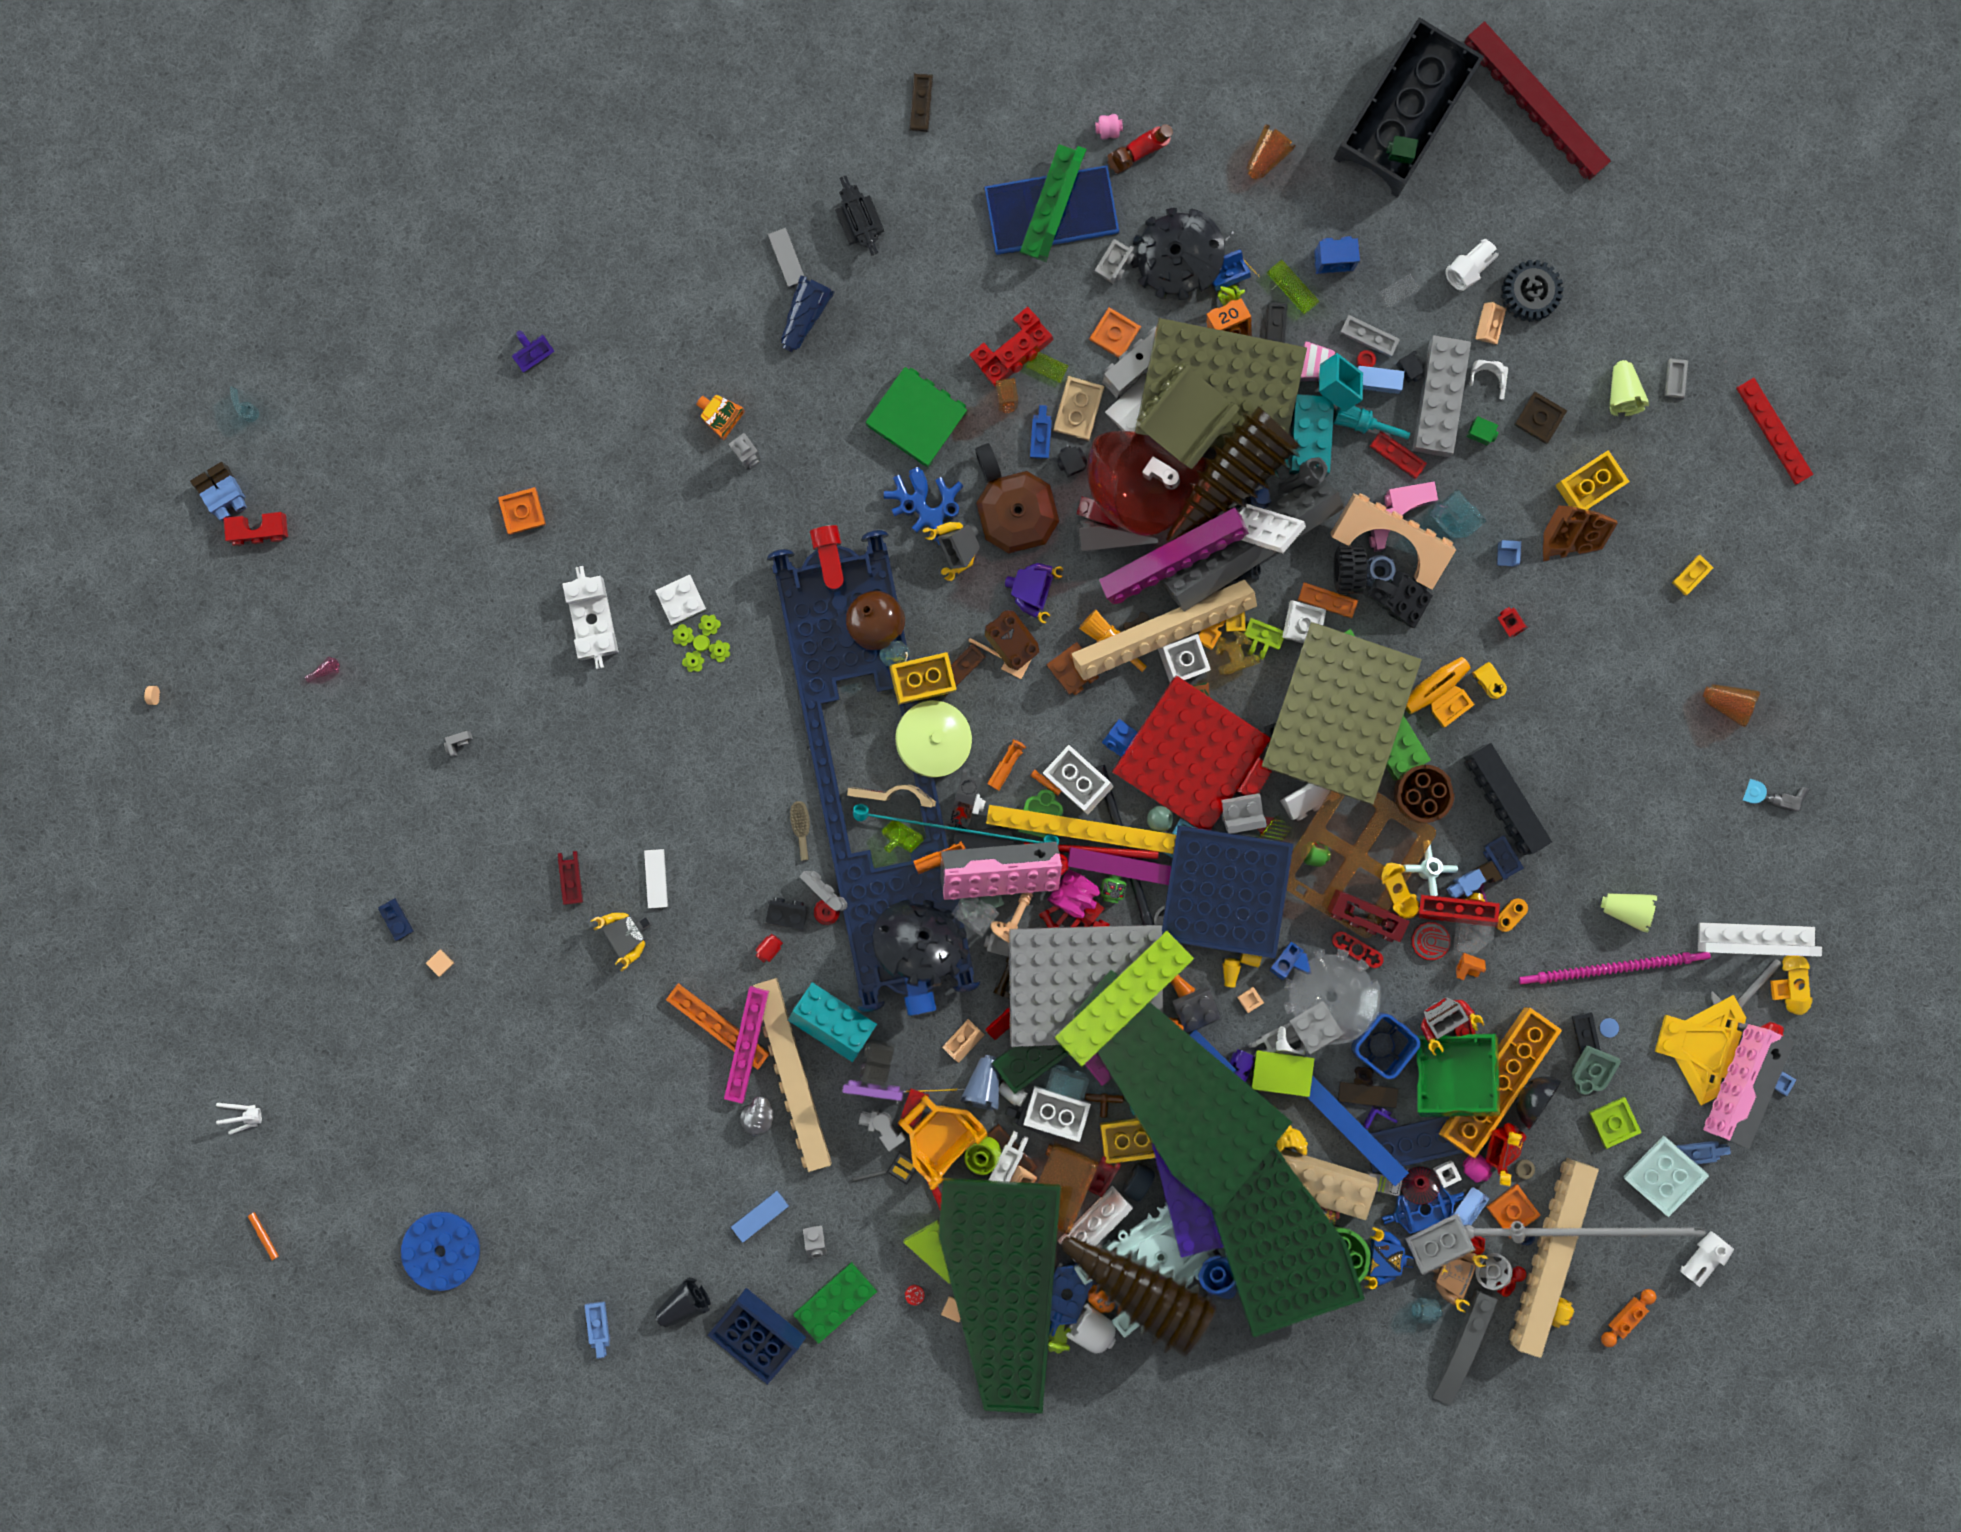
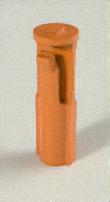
M1012 740V745H1009L1006 755L1000 761L987 783L998 791L1001 789L1016 760L1022 755L1023 749H1026L1023 743Z
M960 841L959 844H953L942 851L965 849V846ZM941 851L913 861L918 874L940 866Z

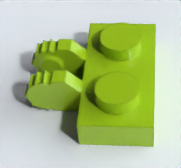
M1250 618L1243 635L1253 640L1248 652L1251 656L1254 654L1258 642L1264 644L1259 654V659L1261 660L1264 659L1268 647L1279 650L1284 639L1282 638L1283 630Z

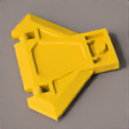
M1734 995L1687 1020L1668 1015L1664 1016L1655 1052L1675 1058L1701 1106L1717 1098L1722 1078H1726L1728 1067L1735 1057V1050L1740 1042L1742 1032L1738 1031L1737 1027L1738 1023L1745 1024L1746 1016ZM1727 1019L1731 1020L1729 1028L1725 1027ZM1711 1075H1715L1713 1083L1709 1082Z

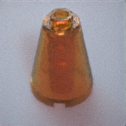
M1265 124L1246 167L1248 170L1247 174L1254 180H1257V178L1262 179L1296 147L1295 144L1290 145L1292 141L1277 129L1269 130L1270 125Z
M1711 684L1710 687L1706 686L1702 697L1705 698L1704 702L1737 724L1746 727L1760 692Z

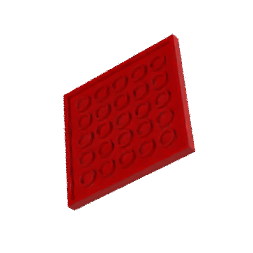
M1175 675L1112 772L1195 827L1211 830L1223 812L1221 800L1233 797L1271 738Z

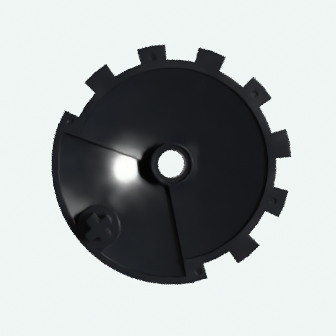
M1169 208L1166 210L1167 215L1157 220L1152 216L1145 222L1148 228L1142 236L1135 235L1133 245L1138 247L1136 257L1131 261L1132 268H1139L1142 277L1138 281L1144 289L1150 285L1157 290L1156 297L1166 299L1167 294L1178 295V300H1185L1189 298L1188 292L1197 288L1203 292L1216 280L1224 263L1225 245L1218 226L1203 212L1190 209L1189 214L1177 213V208ZM1174 249H1181L1180 253L1172 254Z
M910 900L899 901L891 905L878 918L872 937L873 949L881 966L893 977L898 973L908 978L907 984L917 987L919 981H930L931 987L941 985L940 978L948 974L954 978L960 972V969L956 967L960 958L966 960L968 956V949H963L962 939L967 938L965 929H958L953 921L955 915L950 910L942 912L934 908V902L924 900L923 905H911Z

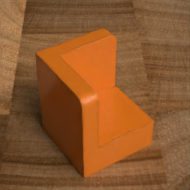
M1463 953L1456 968V978L1464 980L1467 974L1478 977L1480 972L1484 973L1486 970L1485 960Z

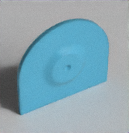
M1750 779L1743 801L1750 803L1763 801L1767 795L1765 785Z

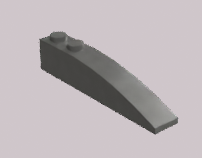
M1474 1289L1469 1302L1470 1306L1468 1305L1432 1398L1448 1405L1452 1404L1483 1339L1498 1301L1495 1297Z

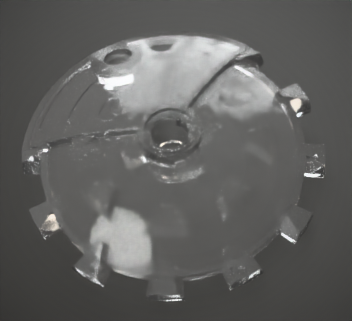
M1324 949L1314 951L1315 958L1309 960L1311 974L1298 970L1293 980L1286 979L1284 990L1290 991V1002L1284 1003L1286 1013L1293 1012L1294 1016L1297 1017L1323 1001L1343 1033L1342 1037L1328 1045H1340L1351 1042L1362 1036L1378 1015L1381 992L1377 978L1370 980L1365 971L1369 965L1362 959L1356 963L1352 959L1347 958L1349 952L1346 950L1338 949L1337 955H1325ZM1331 992L1336 993L1338 996L1334 1002L1327 1000V995Z

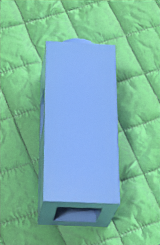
M1358 366V369L1363 372L1364 390L1396 394L1402 391L1404 371Z

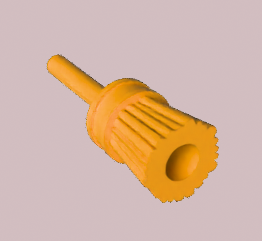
M1096 609L1079 627L1081 631L1097 642L1120 633L1113 625H1109ZM1138 658L1130 661L1141 672L1147 667Z

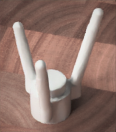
M216 1104L217 1107L247 1110L243 1112V1117L216 1121L217 1125L243 1121L244 1124L248 1123L229 1131V1134L237 1133L250 1127H257V1124L262 1122L261 1110L256 1108L255 1105Z

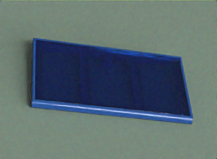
M1108 165L1078 171L1072 193L1067 201L1061 224L1057 229L1052 245L1119 234ZM1047 176L991 185L984 188L996 255L1021 250Z

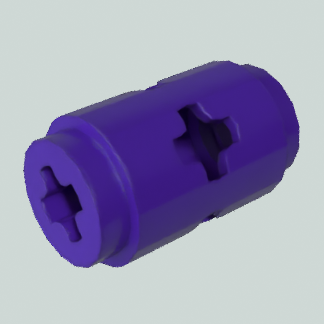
M1237 1049L1235 1053L1233 1052L1229 1063L1234 1068H1239L1235 1074L1246 1082L1254 1065L1253 1060L1255 1056Z

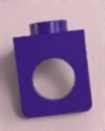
M1372 1107L1362 1126L1368 1129L1376 1113L1395 1123L1398 1121L1390 1117L1391 1112L1383 1108L1379 1111Z

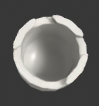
M1085 1304L1083 1306L1085 1309L1080 1313L1077 1323L1069 1324L1071 1332L1066 1334L1067 1338L1094 1354L1102 1353L1107 1348L1111 1349L1116 1341L1114 1338L1116 1333L1114 1324L1091 1305Z

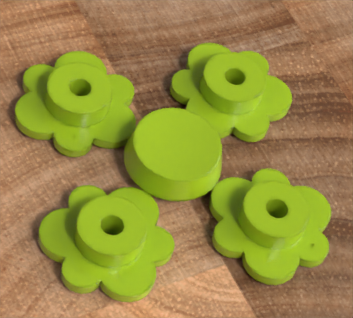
M703 615L701 617L699 628L702 629L704 635H698L694 638L692 635L693 630L687 628L684 624H680L678 629L673 630V635H675L673 642L675 644L681 643L682 646H686L687 643L693 642V647L697 650L692 653H686V658L682 660L683 666L687 667L689 672L693 670L699 672L702 670L704 658L701 657L700 652L706 651L708 648L711 652V658L716 659L718 662H724L725 657L730 656V645L727 642L722 643V641L718 640L715 644L710 645V640L707 637L711 633L716 634L717 629L721 626V622L716 619L715 615Z

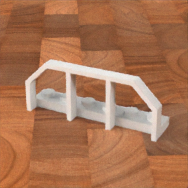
M1698 923V952L1822 956V947L1815 946V927Z

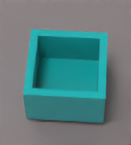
M1336 353L1320 364L1319 392L1336 406L1347 411L1363 400V372Z

